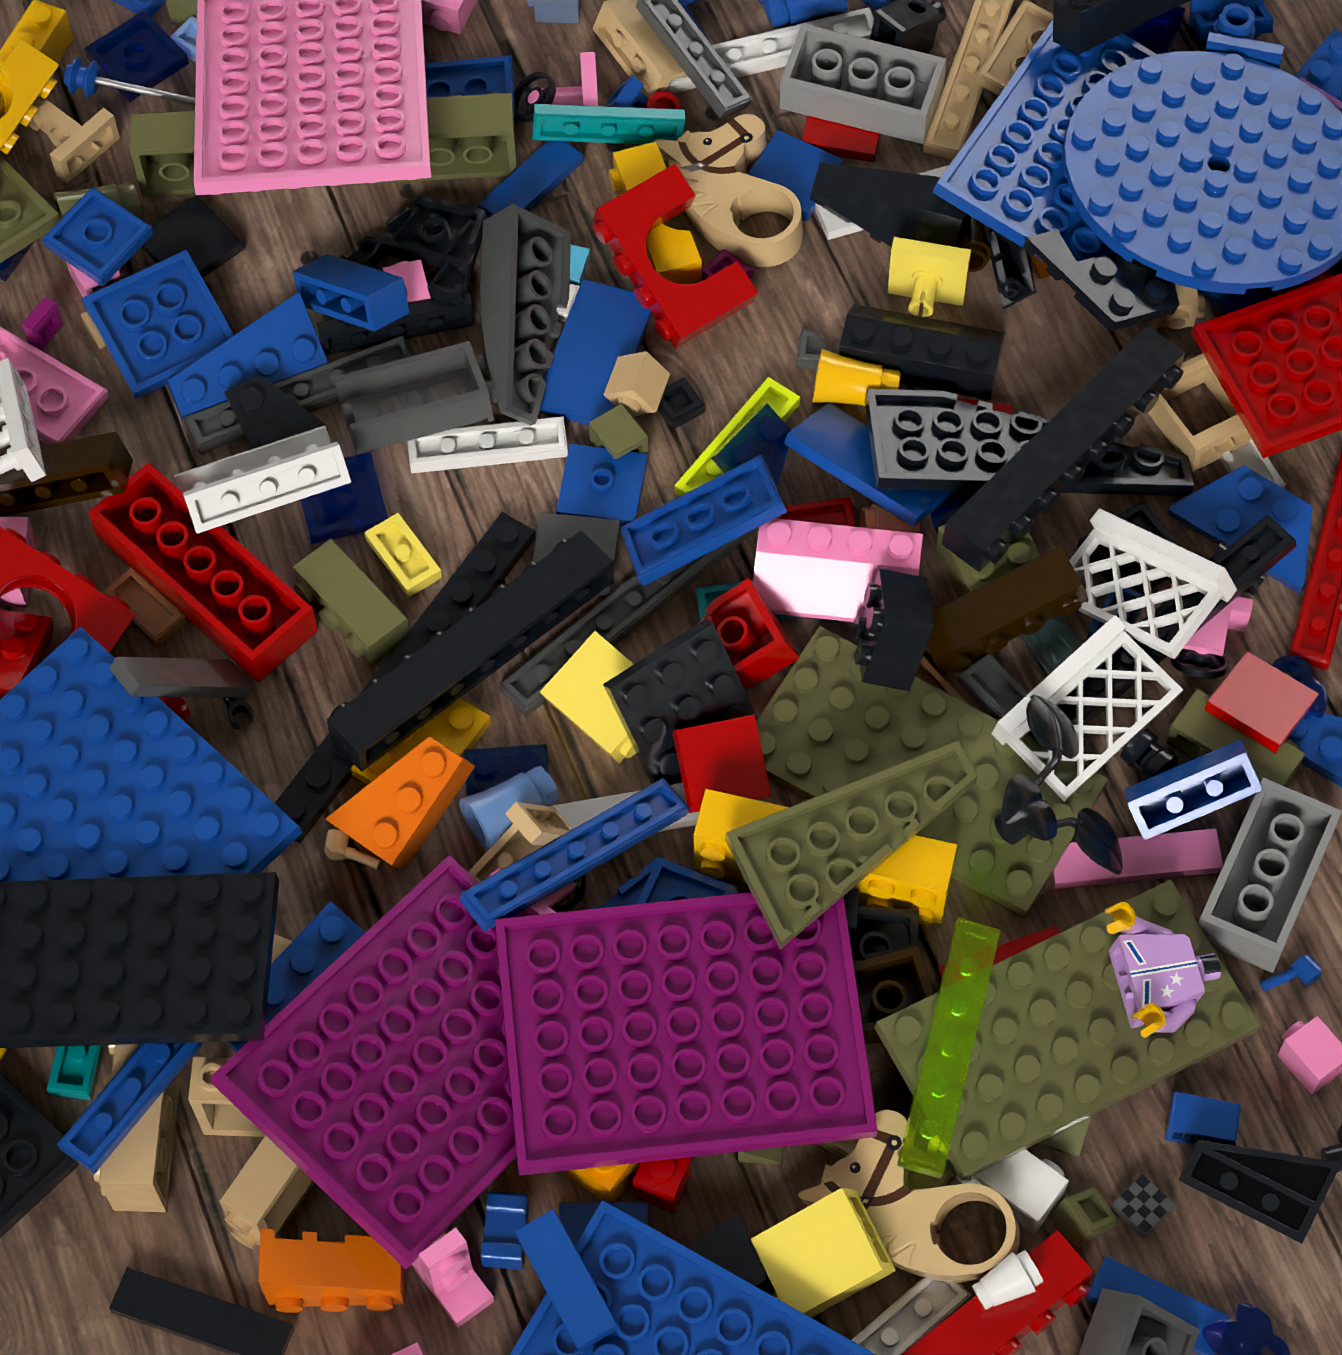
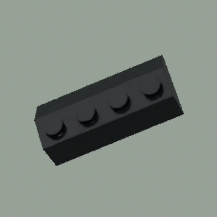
M853 304L847 313L839 345V355L867 363L883 365V368L900 371V384L947 391L991 401L1005 332Z

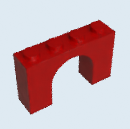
M673 164L598 207L592 219L594 222L592 227L599 241L603 244L608 243L615 254L613 260L618 271L624 277L628 275L636 287L634 294L640 305L644 309L649 308L656 319L655 327L661 338L666 342L670 341L676 349L752 304L758 292L738 260L707 279L694 284L671 282L662 277L650 263L646 250L647 235L660 224L690 208L696 197L677 165Z
M0 527V597L9 591L25 587L41 589L52 594L62 603L68 613L71 628L70 636L79 627H82L111 654L135 617V614L129 611L130 607L128 604L116 596L110 595L108 597L95 589V584L88 577L80 573L72 574L60 566V561L51 553L43 550L38 552L26 544L25 538L11 528H5L4 530Z

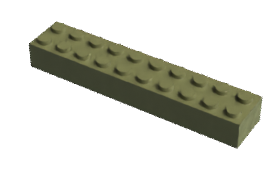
M512 93L451 95L448 97L427 98L431 178L341 184L337 186L510 176L517 169ZM195 110L131 114L130 153L142 197L196 194L194 188Z

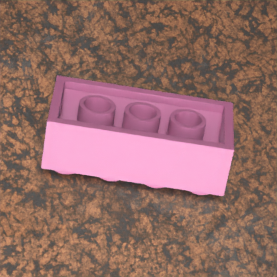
M775 518L759 526L753 584L773 614L854 622L856 616L863 615L865 609L863 598L868 583L874 584L879 568L919 576L923 534Z

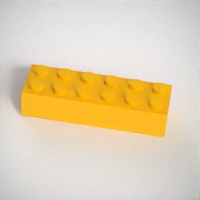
M706 789L693 834L694 869L700 870L702 874L719 879L727 876L740 879L747 885L725 841L726 832L789 807ZM917 835L913 836L854 887L859 888L858 906L919 910V924L929 925L932 922L942 924L952 880L957 844Z

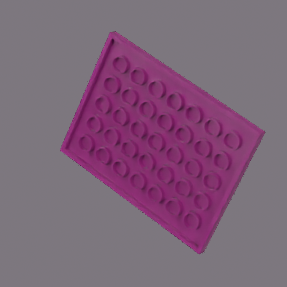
M450 855L266 1024L264 1041H248L212 1075L209 1081L406 1270L419 1258L418 1254L427 1249L517 1157L496 926L484 932L459 901L462 892L479 882Z
M751 892L495 919L519 1176L877 1137L878 1131L844 896L781 950Z

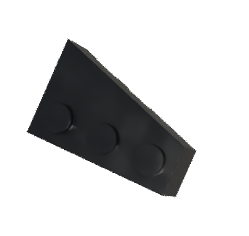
M1198 1140L1179 1181L1302 1244L1342 1162Z

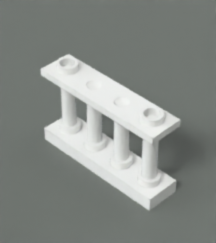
M9 358L0 361V425L6 423V425L2 426L3 431L0 432V449L9 445L11 447L7 449V454L0 457V475L13 468L17 471L23 469L30 481L33 482L46 476L27 386Z
M321 426L174 475L177 487L183 493L197 534L351 483L338 442L331 443L326 426Z

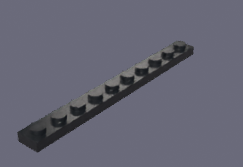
M501 512L369 682L376 678H383L395 669L397 663L408 654L414 655L427 645L429 639L435 633L441 630L446 631L459 621L466 610L472 607L477 608L488 600L536 539L535 530ZM329 734L274 803L300 827L303 833L294 840L299 844L352 777L351 768L354 765L353 762L330 739Z

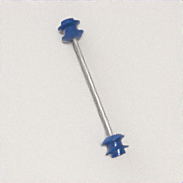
M76 57L73 63L66 65L64 71V84L68 85L70 94H75L78 88L84 89L85 96L90 98L100 85L195 105L194 97L102 78L101 70L95 60L91 61L87 67L83 66L80 57Z

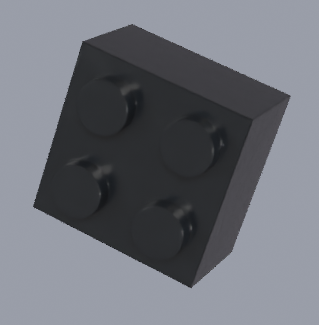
M879 568L874 584L868 583L863 598V606L865 607L863 615L856 616L853 623L852 640L857 641L854 661L855 664L860 665L862 682L910 691L934 627L927 578Z

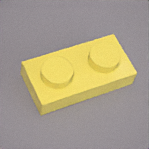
M399 513L364 532L367 543L408 598L442 578L441 569Z

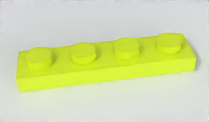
M768 377L674 485L675 494L680 497L755 458L799 407L800 396Z

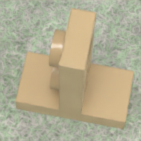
M41 96L33 104L39 109L28 125L36 131L40 129L46 133L57 147L50 153V158L56 177L66 184L120 139L115 117L104 107L81 126Z
M515 802L505 813L513 824L468 873L480 883L487 879L496 869L508 867L571 831L572 827L554 807Z

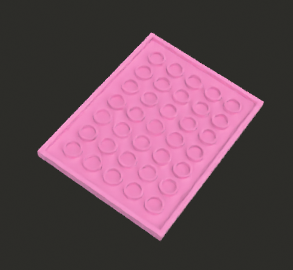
M197 0L194 188L196 195H219L222 193L258 192L262 190L298 189L301 187L431 178L422 0Z

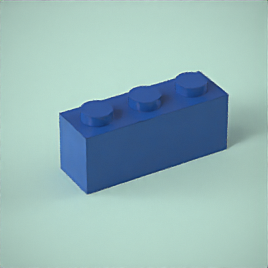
M326 254L293 271L297 293L300 292L305 307L312 311L374 332L410 313L407 302V289L402 277L331 254Z
M1240 739L1125 789L1127 805L1143 839L1146 840L1260 792L1263 789L1259 775L1243 740Z

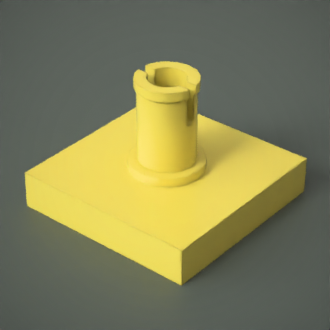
M894 237L891 248L887 293L911 297L908 309L915 316L919 315L921 303L924 306L922 317H929L933 314L934 302L963 306L971 250Z

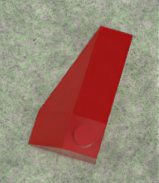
M749 578L714 599L705 610L707 614L700 621L708 619L714 623L744 689L768 679L800 658L782 625Z

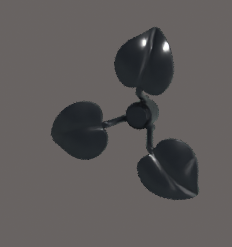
M1033 694L1030 696L1031 700L1026 708L1028 726L1036 740L1044 748L1052 751V758L1034 781L1020 773L1014 775L1009 780L1004 794L1002 812L994 819L996 830L1004 841L1014 845L1029 835L1043 841H1049L1056 836L1058 828L1073 827L1075 829V841L1081 850L1098 865L1119 875L1122 873L1123 868L1122 854L1118 838L1110 823L1101 814L1090 808H1083L1078 811L1077 818L1068 817L1057 820L1055 813L1047 804V800L1042 796L1039 786L1061 761L1062 755L1069 759L1077 756L1079 742L1075 728L1064 712L1049 700Z

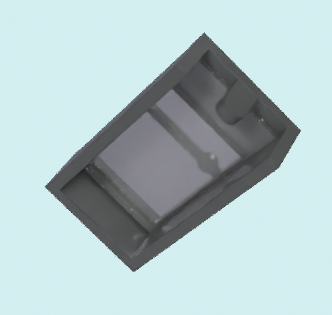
M470 341L333 377L339 405L357 457L365 456L367 450L380 449L385 445H395L480 422L486 418L488 422L494 421L491 406L497 403L492 380L484 381V378L488 377L483 356L482 354L475 356Z

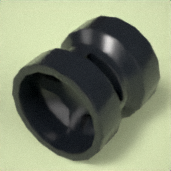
M1149 728L1142 730L1134 736L1120 754V758L1129 767H1136L1140 771V777L1143 780L1174 768L1179 760V757L1170 748H1163L1158 743V737Z

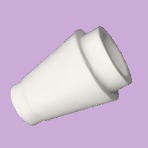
M1024 1250L1017 1255L1011 1252L972 1287L981 1304L987 1310L992 1306L995 1307L1036 1292L1034 1287L1044 1281L1029 1254Z

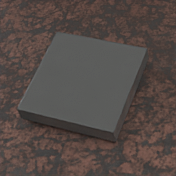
M540 512L533 561L542 560L553 551L558 542L564 538H571L582 530L613 560L614 567L620 520ZM612 584L598 595L609 596Z

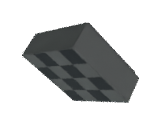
M1142 1174L1112 1203L1111 1209L1144 1239L1174 1210L1175 1204Z

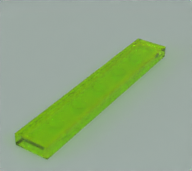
M958 918L955 923L897 1163L899 1167L939 1179L944 1174L1000 929Z

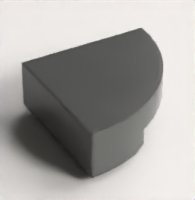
M801 328L796 368L817 370L821 349L833 353L834 351L832 348L830 349L825 341L819 338V334L812 330Z

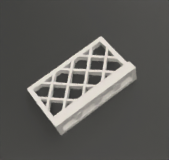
M1100 508L1090 519L1094 529L1069 560L1078 578L1085 576L1086 589L1084 590L1088 597V602L1082 603L1078 611L1103 624L1108 622L1114 615H1119V619L1127 626L1124 631L1131 638L1173 659L1177 657L1218 601L1221 599L1228 602L1237 591L1236 586L1224 567ZM1099 544L1109 548L1110 558L1090 563L1089 557ZM1134 561L1140 563L1141 573L1121 578L1119 566ZM1112 568L1114 581L1093 586L1092 574ZM1166 576L1172 579L1173 588L1152 594L1150 581ZM1143 583L1145 596L1124 602L1122 589ZM1116 592V605L1102 609L1096 607L1095 597ZM1196 592L1205 595L1198 606L1183 609L1182 596ZM1175 599L1177 612L1155 617L1154 604ZM1147 607L1149 620L1136 624L1127 622V612ZM1179 623V631L1170 643L1158 637L1157 628Z
M1116 615L1000 719L992 732V735L1002 745L1007 743L1039 775L1046 766L1041 760H1047L1048 764L1052 758V751H1031L1020 740L1031 731L1026 715L1027 704L1031 700L1030 696L1033 694L1041 696L1056 706L1058 704L1076 705L1077 725L1073 726L1079 742L1078 754L1073 759L1062 755L1061 761H1077V777L1066 787L1054 774L1053 769L1044 780L1064 802L1183 691L1124 631L1127 626ZM1121 646L1134 658V671L1112 670V655ZM1105 662V670H1098L1097 668ZM1141 666H1142L1147 672H1141ZM1088 677L1105 678L1106 698L1083 697V681ZM1112 678L1135 679V699L1112 698ZM1141 680H1156L1168 693L1159 701L1142 700ZM1074 689H1076V697L1068 696ZM1083 705L1106 706V726L1083 725ZM1112 706L1135 707V724L1131 727H1113ZM1142 708H1151L1142 716ZM1083 733L1106 734V751L1101 755L1083 754ZM1113 735H1122L1113 743ZM1083 762H1093L1084 770Z

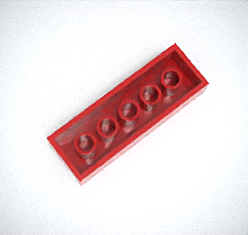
M149 462L128 478L124 493L107 496L88 512L96 536L128 566L133 567L192 624L257 683L261 682L318 632L313 608L226 530L219 526L198 534L196 533L182 491Z

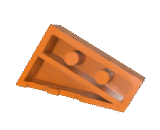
M429 736L325 818V820L391 866L406 870L475 768V765L443 743Z
M261 1228L258 1282L269 1307H276V1311L297 1313L301 1312L303 1307L321 1306L323 1311L343 1312L348 1309V1306L366 1305V1308L372 1311H388L393 1309V1305H404L405 1269L371 1236L345 1235L344 1241H317V1232L303 1231L302 1240L275 1238V1229Z

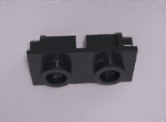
M990 228L986 240L991 249V261L1003 309H1006L1037 292L1028 253L1021 246Z

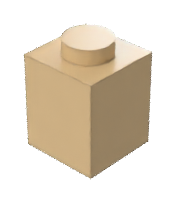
M647 351L619 356L603 395L615 406L622 404L632 417L654 413L657 411L670 373Z

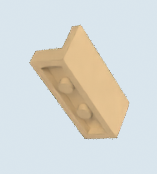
M638 0L604 1L592 29L629 77L633 75L644 84L641 91L647 98L657 91H667L672 79L688 77L636 8Z

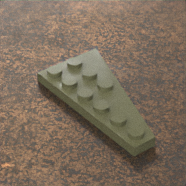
M959 741L726 832L725 841L780 950L976 784L978 775Z

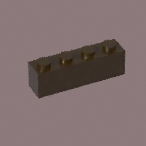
M116 431L40 446L46 476L31 482L23 469L17 471L15 468L0 475V517L122 494L126 488L133 459Z
M1060 545L932 611L934 627L927 647L942 675L965 669L970 665L971 660L985 653L992 654L1002 650L1007 646L1008 641L1022 634H1033L1043 628L1045 622L1059 615H1070L1076 612L1082 606V603L1088 601L1084 587L1062 546Z

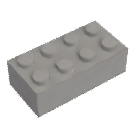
M802 23L780 80V109L924 144L944 87L946 58Z
M1262 778L1261 785L1263 790L1257 792L1252 800L1202 912L1198 926H1200L1212 947L1273 973L1340 819L1342 810Z

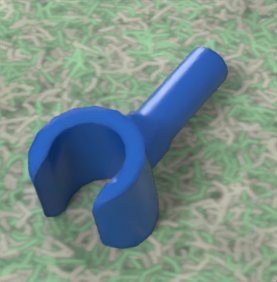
M1303 955L1284 972L1259 983L1264 992L1298 977L1307 987L1321 977L1322 968L1313 957Z

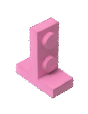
M454 1228L447 1234L444 1231L427 1249L418 1254L419 1258L411 1265L458 1328L494 1302V1296L473 1270L467 1241L457 1228Z

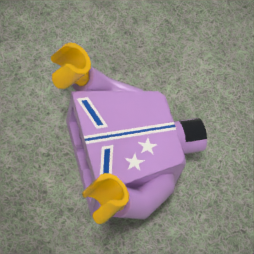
M1119 902L1106 908L1105 913L1110 914L1115 922L1106 926L1107 932L1109 934L1118 932L1124 934L1118 936L1109 949V954L1130 1027L1135 1028L1145 1025L1146 1028L1140 1031L1143 1038L1148 1037L1154 1032H1175L1195 1013L1196 1003L1205 993L1203 982L1220 978L1221 966L1217 955L1211 953L1195 956L1190 938L1187 935L1174 934L1167 928L1135 916L1133 908L1126 902Z

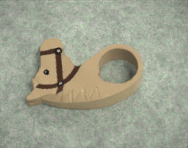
M743 114L710 132L691 133L688 130L677 141L655 140L665 165L670 167L676 164L696 195L690 208L686 209L685 213L698 232L718 251L721 252L726 249L745 264L755 267L780 265L791 259L798 252L804 236L802 211L798 198L792 191L782 185L746 174L747 166L754 164L767 146L765 124L759 117ZM760 212L778 213L791 221L790 225L783 232L768 238L751 237L738 229L741 224L740 220L744 221L749 216Z
M883 1110L875 1113L877 1137L859 1139L850 1155L838 1160L833 1166L825 1165L820 1185L803 1190L798 1194L799 1198L810 1206L840 1188L856 1190L893 1266L920 1277L933 1279L934 1281L954 1283L979 1281L1011 1252H1014L1016 1255L1020 1244L1019 1224L1011 1207L1003 1196L988 1186L965 1183L909 1190V1173L903 1163V1159L912 1148L914 1140L913 1131L905 1117L892 1110ZM968 1201H983L992 1204L1004 1214L1007 1227L1004 1243L992 1258L983 1263L966 1265L955 1262L948 1258L941 1250L940 1234H936V1230H940L946 1215L957 1205Z

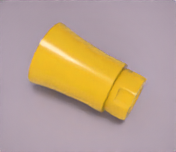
M821 349L812 403H844L865 406L864 398L867 389L898 390L900 371L883 368V365L855 360Z

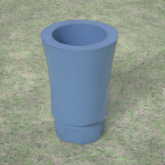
M537 766L525 774L521 772L485 791L460 799L459 806L472 835L488 851L513 824L505 813L515 802L550 807L559 800L556 785L550 775L542 766Z

